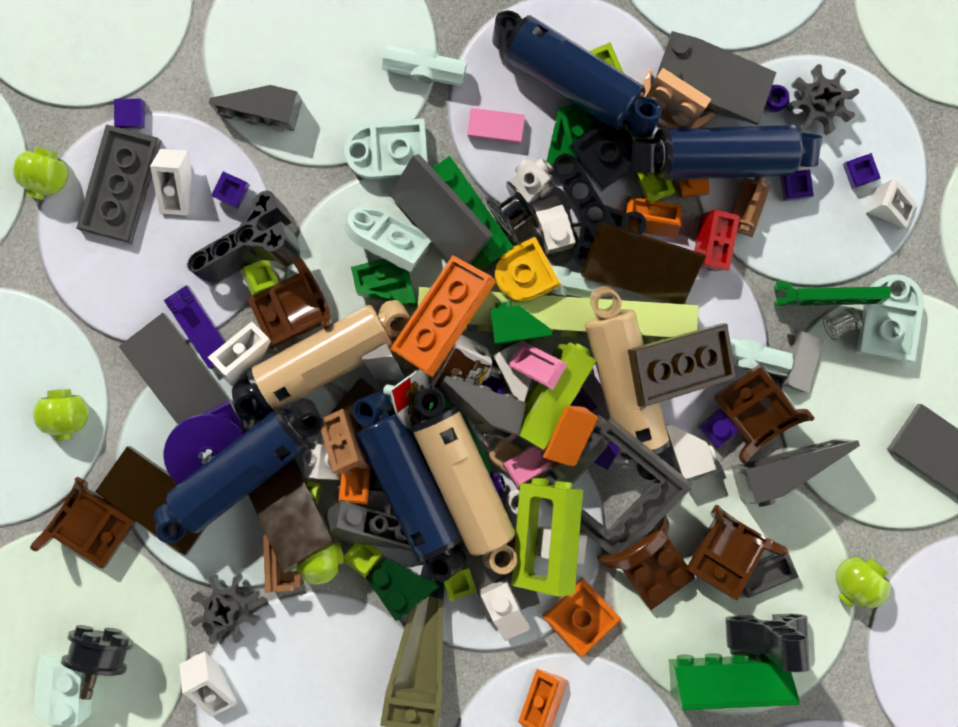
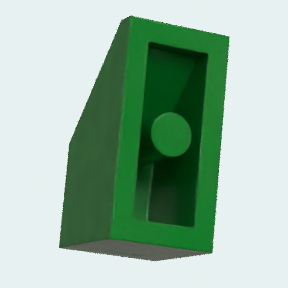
M512 301L496 303L495 308L490 309L495 345L552 336L551 328L520 305L512 306Z

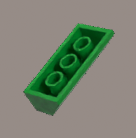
M448 156L432 167L433 170L493 234L471 263L475 268L485 272L495 265L504 253L512 249L513 245L451 156Z
M735 652L733 656L722 657L721 654L708 653L705 654V658H694L692 655L683 654L678 655L677 659H669L670 692L682 710L800 705L792 673L782 670L765 654L750 656L747 652Z

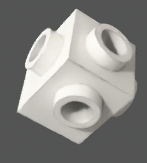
M530 158L529 160L524 159L516 167L515 172L517 174L510 182L529 203L535 202L540 196L542 198L545 197L554 187L552 182L556 179V176L551 172L553 167L543 158L540 160Z
M318 438V443H310L311 446L303 454V476L316 479L341 480L342 473L332 471L324 440Z

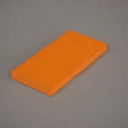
M452 255L390 349L433 377L496 283V280L485 272Z

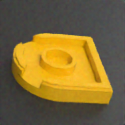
M536 237L513 247L504 253L497 262L495 268L496 285L500 292L510 300L516 302L533 301L561 287V283Z

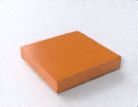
M583 577L575 583V594L562 596L542 615L581 658L622 620Z

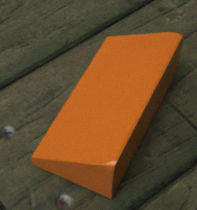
M628 196L625 213L639 212L645 217L647 226L643 233L669 238L677 237L681 227V205L659 201L648 205L646 199ZM629 217V224L624 229L637 231V224L640 223V220Z
M566 406L543 457L569 466H575L598 417L585 407Z
M536 669L518 722L526 727H552L568 680Z

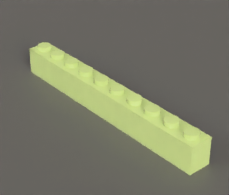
M419 287L418 306L430 288ZM489 292L467 326L478 327L479 332L493 333L490 309H494L496 303L512 301V306L520 305L551 328L552 332H561V337L577 338L578 333L587 334L585 324L596 316L590 305V298L544 295L533 301L516 302L508 299L501 292ZM599 299L598 307L607 309L612 305L613 300ZM621 300V310L631 309L635 311L644 343H653L660 341V339H667L697 330L699 305Z

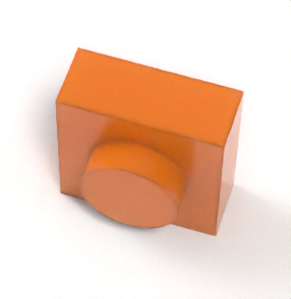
M708 179L678 180L681 198L703 196L710 193Z

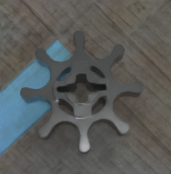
M817 64L811 70L813 83H806L801 77H798L791 84L792 88L801 92L802 100L792 101L787 106V110L801 109L806 113V121L801 125V130L805 131L812 125L813 120H818L824 126V134L829 135L835 130L833 124L834 116L841 117L844 122H849L855 117L854 112L846 109L844 100L856 97L859 94V89L855 88L851 91H846L841 88L840 79L846 74L845 69H840L833 79H827L822 74V65Z
M215 574L208 579L213 589L211 596H204L197 592L191 597L193 602L201 603L205 610L204 615L192 620L191 625L195 627L201 622L211 624L213 627V634L209 638V643L211 644L219 639L221 630L230 631L233 635L234 643H238L244 637L239 629L240 622L248 621L252 625H256L261 619L259 615H252L247 609V603L256 600L260 596V592L255 591L251 595H243L239 591V583L243 579L241 574L233 577L232 585L229 588L223 587L219 582V576ZM222 606H224V607L229 606V607H230V611H228V610L223 611V610H222Z

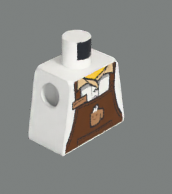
M460 335L434 376H430L432 388L438 389L440 382L445 376H458L463 378L466 383L475 386L481 385L483 380L495 384L500 376V368L492 366L489 350L485 346Z

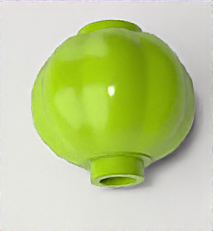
M35 146L34 152L24 151L17 156L13 164V176L16 182L27 190V196L43 200L44 195L57 194L64 188L68 179V169L64 162L57 160L58 153Z
M71 389L47 391V397L40 398L33 410V419L37 428L43 433L54 436V441L72 439V434L85 426L89 415L85 400L80 395H73L72 397Z
M338 541L329 548L310 556L291 571H297L302 579L310 584L318 585L329 582L337 575L338 565L344 562L340 542Z
M860 557L848 558L839 565L836 571V582L841 591L838 597L851 608L855 604L867 609L879 607L886 602L890 595L891 584L885 579L889 572L871 557L867 561Z

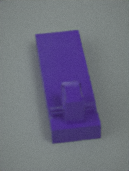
M186 285L163 301L207 367L213 369L214 366L208 357L224 345L226 340L190 286Z

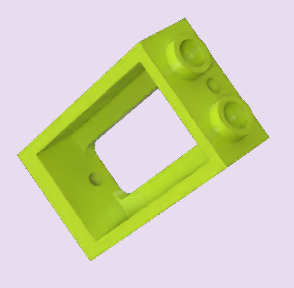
M570 342L567 345L558 344L551 356L566 363L567 367L553 390L537 381L535 382L524 401L526 402L519 436L543 450L546 448L565 407L572 404L597 361L589 356L591 353L589 349L578 343L574 345Z
M532 478V483H520L514 548L517 555V564L512 571L511 586L557 597L575 594L583 489L572 488L571 482L555 481V485H549V479ZM540 498L551 499L553 502L547 576L534 573Z

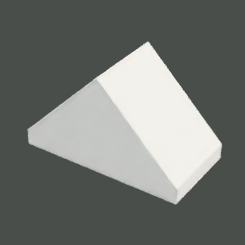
M891 179L875 188L866 213L901 228H907L917 203L898 180Z

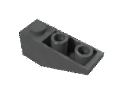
M267 85L212 97L209 99V104L220 117L232 119L235 116L243 118L242 121L250 125L258 126L259 123L269 125V128L275 131L285 132L286 129L295 130L302 99L297 91Z
M445 376L440 382L437 390L453 405H457L459 410L483 433L509 442L519 435L526 402L518 400L516 396L511 394L502 395L493 392L491 388L484 385L475 386L466 383L463 378L458 376Z
M342 500L328 509L326 523L334 539L354 544L412 550L396 516Z

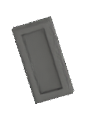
M789 552L785 556L773 554L758 561L742 590L746 598L799 577Z

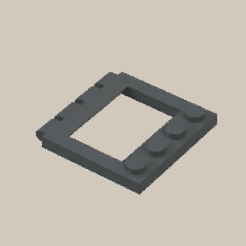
M598 415V420L577 464L569 466L556 462L551 468L552 471H548L542 479H549V485H555V481L571 482L573 485L612 442L657 478L609 529L605 528L582 509L580 530L610 555H613L638 543L691 490L692 483L613 418L607 421ZM543 498L546 502L553 506V502L551 499Z

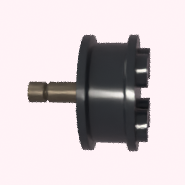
M76 625L75 630L68 633L67 638L71 643L68 654L62 656L61 664L68 669L86 673L80 699L91 700L97 675L115 676L126 672L125 656L127 650L132 649L134 642L129 637L121 635L122 631L120 629L104 628V631L93 630L94 628L90 626Z

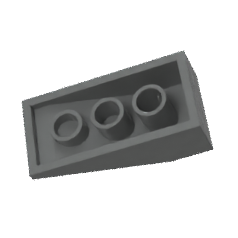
M672 31L656 77L664 68L711 98L705 110L759 125L777 72L702 39Z
M836 438L731 466L739 497L749 501L750 504H758L759 507L776 503V498L790 493L860 446L859 441Z

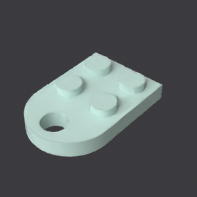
M424 119L364 123L349 133L344 144V155L349 167L354 173L366 179L398 178L412 156L420 154L428 163ZM357 145L366 148L365 155L359 159L351 156L352 149Z
M363 206L353 209L349 213L345 224V231L354 243L409 272L413 270L432 244V241L421 229L375 207Z
M896 274L882 277L872 283L870 287L891 286L893 282H897L902 287V293L899 297L891 293V298L882 304L863 305L856 352L914 362L916 360L924 309L923 293L917 283L906 276Z

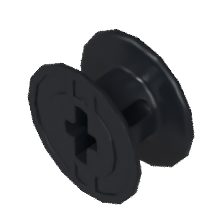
M507 181L506 188L510 197L499 205H496L487 196L485 201L505 233L515 243H518V237L513 228L526 219L536 228H539L540 225L523 195L511 182Z

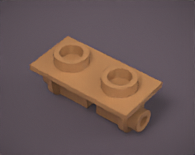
M744 177L732 214L740 216L737 232L749 237L754 236L770 186L765 184L766 179L763 177H755V180Z

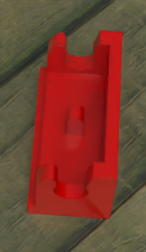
M716 209L701 214L694 251L703 253L706 256L701 268H710V271L714 272L730 270L740 219L739 215Z

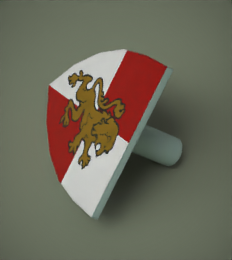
M421 369L413 372L396 386L386 385L383 390L385 395L391 396L396 415L401 423L411 432H413L411 426L422 420L413 410V397L419 390L430 388L429 375ZM429 395L424 396L422 399V405L427 411H429L430 407Z

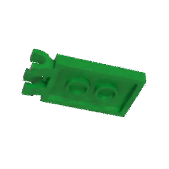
M776 281V285H774V292H783L785 294V298H776L774 308H781L786 305L882 304L891 298V286L794 289L791 284L785 281Z

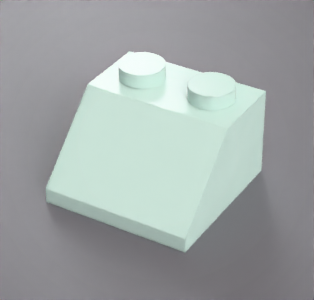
M39 656L33 714L48 725L77 727L91 716L92 698L91 700L79 698L86 673L64 667L61 664L62 657Z

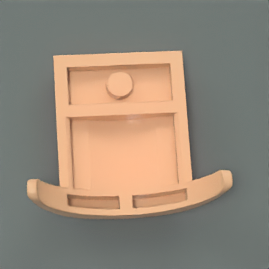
M662 68L651 86L652 70L649 69L643 82L646 90L644 97H651L662 106V113L658 120L660 125L668 129L700 128L716 114L710 112L708 115L699 118L711 101V98Z

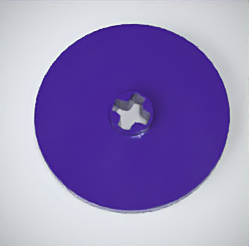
M199 414L183 420L170 432L164 446L163 459L167 472L177 484H180L243 435V430L230 419L215 414ZM207 449L212 450V456L204 459L203 453Z

